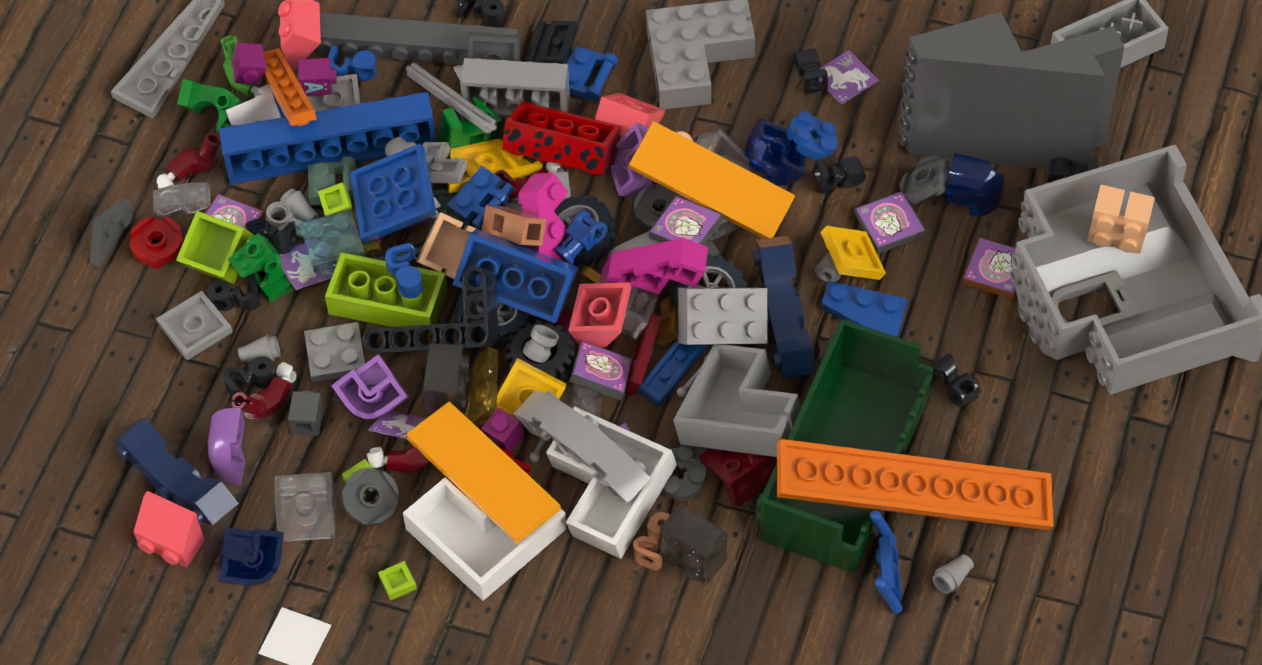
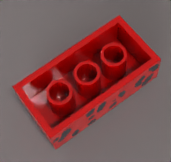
M521 101L505 121L502 150L509 151L516 156L525 155L533 157L540 162H553L560 164L564 168H577L585 170L588 174L602 175L617 154L618 148L616 144L619 141L621 126Z

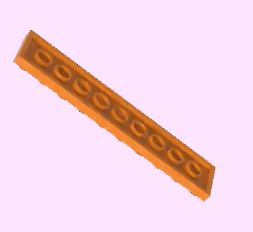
M780 439L777 443V497L1048 531L1054 527L1051 473Z

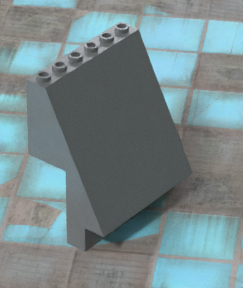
M1001 12L909 37V46L905 51L907 66L904 67L905 83L902 84L904 98L901 99L902 115L899 116L901 130L898 131L899 142L901 146L906 147L909 155L929 157L936 155L941 159L1049 169L1052 159L1064 157L1072 161L1074 168L1081 166L1082 173L1086 172L1091 149L1105 145L1124 45L1113 26L1022 52Z

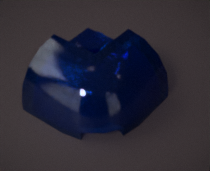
M759 118L751 130L745 146L744 156L749 158V167L767 174L766 179L776 186L794 183L805 174V156L795 149L797 144L793 140L789 142L786 129Z
M955 153L946 186V201L953 202L956 205L970 206L969 215L972 216L990 214L999 206L1002 200L1005 184L1004 174L999 175L997 171L990 167L991 162Z
M225 527L221 557L218 564V582L256 586L269 581L278 571L281 562L284 532L262 529L250 531Z

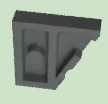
M122 198L93 219L89 263L99 267L132 220V201Z

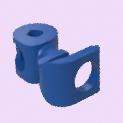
M337 46L330 48L328 58H330L331 67L336 68L337 76L349 75V72L357 74V79L360 81H369L376 76V57L372 52L367 50L359 51L354 55L353 60L350 57H345L344 64L338 67Z
M411 243L392 247L387 250L385 255L387 271L392 275H396L399 292L404 298L408 299L418 297L423 290L421 273L415 267H410L409 261L416 259L415 248ZM409 251V253L404 256H396L400 252Z

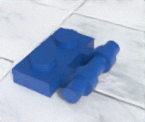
M481 166L447 206L452 212L468 223L476 215L477 217L472 221V224L480 229L483 226L486 208L483 206L491 198L493 199L487 205H505L510 200L509 196L515 189L512 185L506 183L500 190V187L504 184L501 178Z

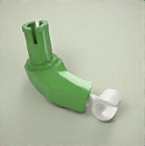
M226 36L222 38L220 42L226 59L223 63V68L231 87L248 97L254 95L255 98L272 92L269 85L258 88L259 85L235 83L231 59L238 43L237 37Z

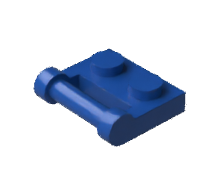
M575 46L566 63L568 64L570 94L590 101H598L602 95L601 89L611 69L616 67L618 58L612 53L601 54ZM596 65L601 66L593 84L586 87Z

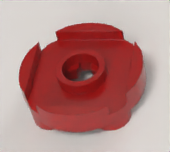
M162 216L163 219L145 218L138 222L130 233L131 239L129 244L133 256L139 262L149 265L154 269L160 268L174 260L178 256L184 242L180 226L168 217ZM153 238L157 240L163 238L160 243L152 244Z

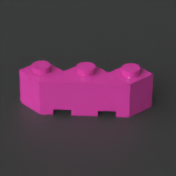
M554 173L533 174L519 191V204H522V211L547 219L543 245L522 246L563 261L554 249L567 234V227L554 210L569 192Z
M681 238L612 252L602 268L600 283H630L632 285L631 289L635 286L658 295L669 279L695 288L706 270L708 247Z

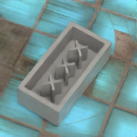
M1123 0L1053 32L1051 44L1114 26L1124 45L1121 67H1124L1165 48L1169 28L1146 0Z
M464 58L460 81L462 97L472 104L473 97H476L480 102L484 101L486 107L494 111L499 118H508L521 101L568 113L570 102L568 64Z

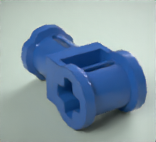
M586 210L580 211L566 230L568 238L560 247L557 246L554 250L564 262L572 265L574 263L573 259L582 249L589 251L605 237L607 225L602 221L597 222L591 218V214Z

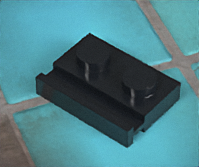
M541 21L528 61L566 64L578 30L576 22L552 21L551 24H546L545 21Z

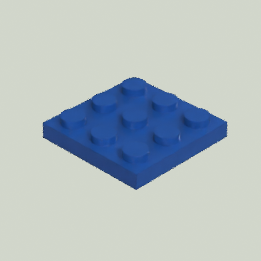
M420 143L350 172L360 239L364 243L371 242L437 215L425 148Z

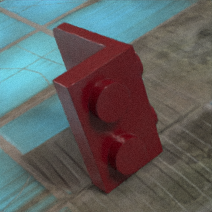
M711 448L699 456L700 462L725 482L730 502L736 507L766 488L777 463L776 457Z

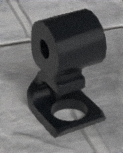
M484 0L457 1L459 18H463L469 6L474 4V13L482 14L485 26L499 28L505 22L504 4L500 0H485V2Z
M811 48L794 52L796 71L799 76H804V94L827 90L828 74L825 69L820 70L817 50Z
M856 156L843 159L839 162L838 168L836 166L831 167L829 174L822 159L816 160L813 168L815 181L822 194L834 188L840 181L844 188L859 186L866 180V174L861 161Z
M1064 157L1054 158L1050 161L1047 182L1050 183L1082 173V167L1077 166L1074 168L1072 161ZM1091 158L1089 171L1099 168L1098 158Z
M254 219L246 223V230L254 235L259 233L267 238L278 254H287L298 244L294 221L290 222L281 231H279V228L270 229L269 222L265 219ZM290 232L292 234L291 241H289Z
M255 274L249 275L251 292L247 296L244 295L240 285L232 289L226 281L215 280L207 287L209 300L218 311L233 309L235 301H238L239 306L248 310L257 309L260 305V293Z
M946 354L931 366L933 368L932 381L943 374V383L948 385V396L958 407H964L980 394L978 384L968 373L960 376L957 374L958 370L951 354Z
M266 356L257 357L248 363L249 369L247 372L239 367L226 368L223 376L227 392L231 398L234 394L240 392V389L234 383L236 380L241 381L246 388L251 387L252 383L259 388H267L274 377H276L273 360Z

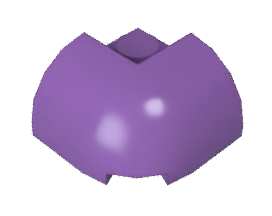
M637 122L616 144L618 152L615 157V165H611V173L618 195L623 197H636L642 189L646 187L647 190L655 188V184H658L628 168L649 127Z
M379 354L358 370H351L331 385L345 406L354 415L364 419L381 417L409 398L401 382L395 377Z
M241 408L222 409L213 414L208 438V456L213 471L219 479L234 485L242 484L245 464L241 448L245 421Z

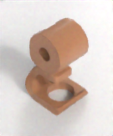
M664 512L654 514L647 524V536H640L633 541V556L637 564L655 571L662 567V556L645 548L657 552L659 545H667L673 540L674 520L671 515ZM672 526L673 530L665 537L666 531ZM644 557H648L654 562L648 561Z

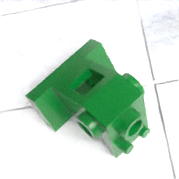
M183 79L177 105L200 115H203L206 107L216 106L219 112L216 131L219 132L220 128L231 126L226 110L242 104L244 101L227 89L198 84L194 81Z
M473 97V105L496 121V130L486 133L470 121H460L454 109L449 108L442 112L438 142H448L450 149L494 140L499 137L502 119L494 111L486 107L484 101L480 102L476 97Z
M259 233L250 237L246 244L228 259L242 279L252 273L255 274L259 289L270 303L293 290L291 282L285 276L281 256L269 240ZM262 270L266 272L263 280L258 275V272Z

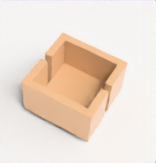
M1100 185L1087 242L1111 247V244L1117 245V249H1121L1124 252L1141 254L1155 197L1130 192L1125 216H1121L1119 213L1125 190Z
M438 213L416 262L437 272H441L442 268H444L445 275L455 279L469 235L476 228L465 225L464 230L460 228L463 222L443 213Z

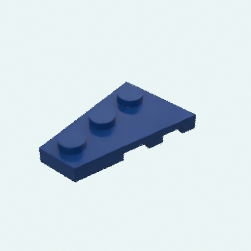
M828 281L821 309L841 320H847L898 337L908 299Z

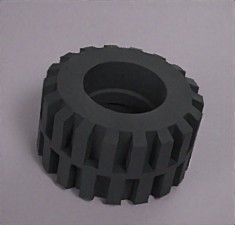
M535 321L536 324L531 325L529 322L524 324L523 329L518 327L514 331L515 336L510 335L508 344L505 347L508 374L518 358L566 383L567 387L570 383L569 380L575 360L574 343L571 340L570 334L568 332L563 333V327L559 325L553 327V322L549 321L546 324H542L541 321ZM535 325L546 326L554 330L559 336L556 345L550 349L551 356L554 358L542 364L528 361L529 358L523 353L525 343L530 341V333Z

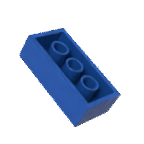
M475 229L469 235L452 285L463 288V274L469 267L489 268L496 277L497 302L556 323L561 317L578 267ZM478 273L476 276V284L478 286L481 285L483 279L481 273Z

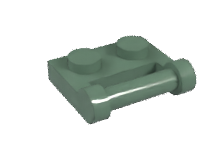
M344 157L340 162H321L308 165L310 206L321 205L318 191L336 185V175L342 174L343 183L346 185L350 201L354 200L350 172L356 169V163L352 157Z

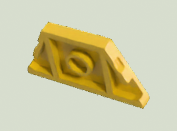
M499 138L452 148L450 159H465L467 168L460 183H448V193L459 192L481 166L493 174L499 170H504L514 179L531 176L541 170L543 165L539 161L529 162L524 159V155L516 156L509 151L502 150L503 141Z

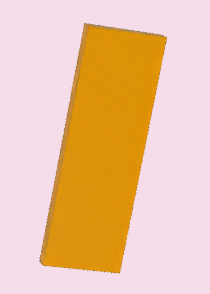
M655 121L652 122L628 166L631 170L688 200L723 214V218L763 239L774 237L796 196Z
M451 402L446 403L406 434L407 440L516 544L561 510L560 504Z

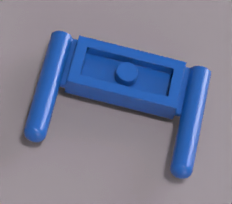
M873 510L869 516L881 535V538H879L880 549L876 550V559L879 567L881 566L882 575H878L875 586L891 611L898 614L902 611L903 607L899 600H902L898 548L896 547L897 539L881 513Z

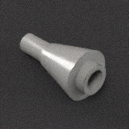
M828 252L815 267V274L824 282H836L841 278V274L837 271L835 263Z

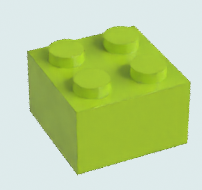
M196 211L176 261L187 268L235 284L239 273L228 259L244 246L246 241L254 236V234L238 225Z

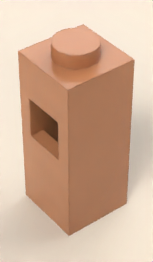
M486 205L482 231L520 245L542 246L547 219L510 207Z

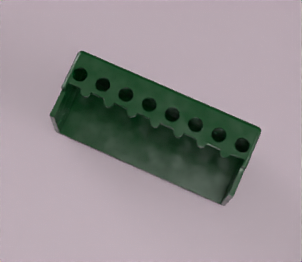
M847 320L840 321L835 333H832L825 356L787 440L905 455L931 393L933 368L919 362L921 345ZM776 463L764 493L761 492L757 500L756 509L759 511L755 522L760 524V538L763 542L848 572H855L875 528L869 515L873 510L877 509L777 497Z

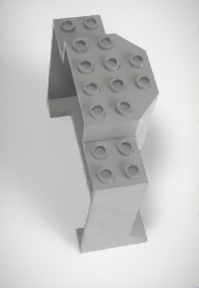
M1176 144L1025 190L1024 201L1021 203L1022 213L1018 222L1022 233H1026L1028 239L1017 242L1015 254H1013V268L1010 270V276L1015 285L1019 302V315L1023 322H1027L1030 328L1031 339L1034 344L1037 343L1042 353L1057 360L1085 351L1088 361L1091 364L1094 363L1097 369V377L1100 384L1106 386L1110 395L1230 356L1256 362L1259 361L1262 351V297L1260 294L1248 297L1183 181L1187 164ZM1100 185L1125 190L1119 213L1121 216H1125L1130 192L1155 197L1141 254L1124 252L1121 249H1117V245L1111 244V247L1087 242ZM1107 288L1119 313L1100 319L1094 314L1068 322L1061 315L1058 304L1070 298Z

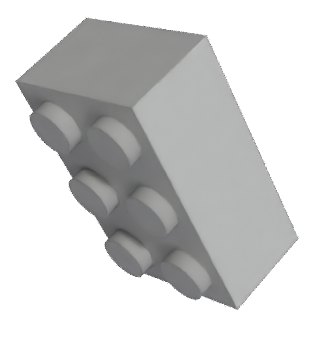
M678 288V343L687 345L767 343V288Z

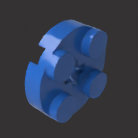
M801 111L798 116L792 119L787 127L786 135L789 142L793 139L797 144L795 149L807 158L818 160L827 157L828 159L838 146V140L835 135L836 127L828 121L824 122L817 117L811 116L808 112Z

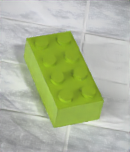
M341 252L325 295L328 314L389 327L435 325L448 292L446 275L443 272L415 267L421 273L423 290L418 297L408 299L400 294L396 275H392L387 271L386 261Z

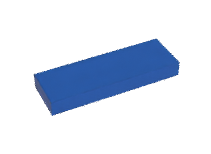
M677 339L644 379L638 389V393L661 406L708 349V344L687 345L678 343Z

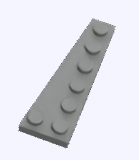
M192 0L112 89V98L153 119L225 6L224 0Z

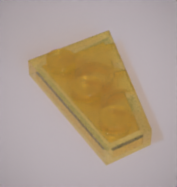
M491 347L484 350L476 359L465 415L477 428L481 424H485L487 419L497 410L498 350Z

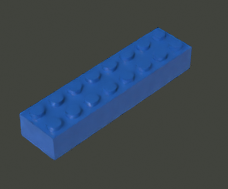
M428 92L315 112L316 120L309 121L308 124L302 126H291L286 116L277 119L256 121L243 125H231L219 129L230 185L308 171V165L321 162H340L344 157H352L355 163L388 157L385 154V147L389 141L397 137L403 138L406 142H414L416 145L419 143L423 145L424 142H436L434 120Z

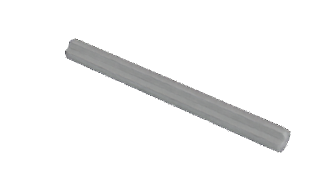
M412 63L411 66L407 65V76L484 132L490 133L492 130H496V121L418 64Z

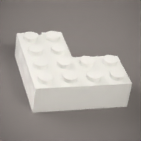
M574 406L573 409L583 417L586 415L591 416L598 423V428L632 459L634 457L639 459L647 468L644 472L651 478L629 503L617 501L592 476L596 472L583 461L581 463L574 461L557 447L555 441L552 442L546 452L552 467L589 484L566 521L572 536L621 559L677 464L672 450Z
M446 477L403 512L406 530L482 601L567 529L566 515L561 509L516 544Z

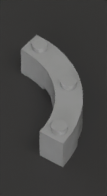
M535 390L513 413L531 434L539 436L546 441L552 437L557 443V447L577 463L583 461L596 472L592 476L617 501L629 503L651 479L644 472L647 469L646 466L636 457L632 459L598 428V423L591 416L586 415L583 417L577 411L558 400L550 391L544 393Z

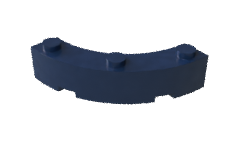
M789 236L756 240L757 249L753 250V260L755 266L759 265L762 288H767V325H769L775 352L773 353L774 369H780L783 378L816 374L813 346L808 331L803 330L804 315L800 295L796 293L795 285L792 286L791 278L797 277L793 244Z
M146 418L137 419L113 439L117 445L115 450L123 460L129 459L141 474L158 489L157 493L160 497L195 512L200 525L202 523L214 525L238 504L222 481L209 477L202 480L199 476L200 473L182 457L175 459L164 448L168 443Z

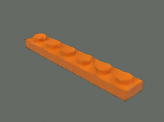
M280 48L264 52L266 70L263 76L291 126H302L308 124L309 121L316 120L315 110Z

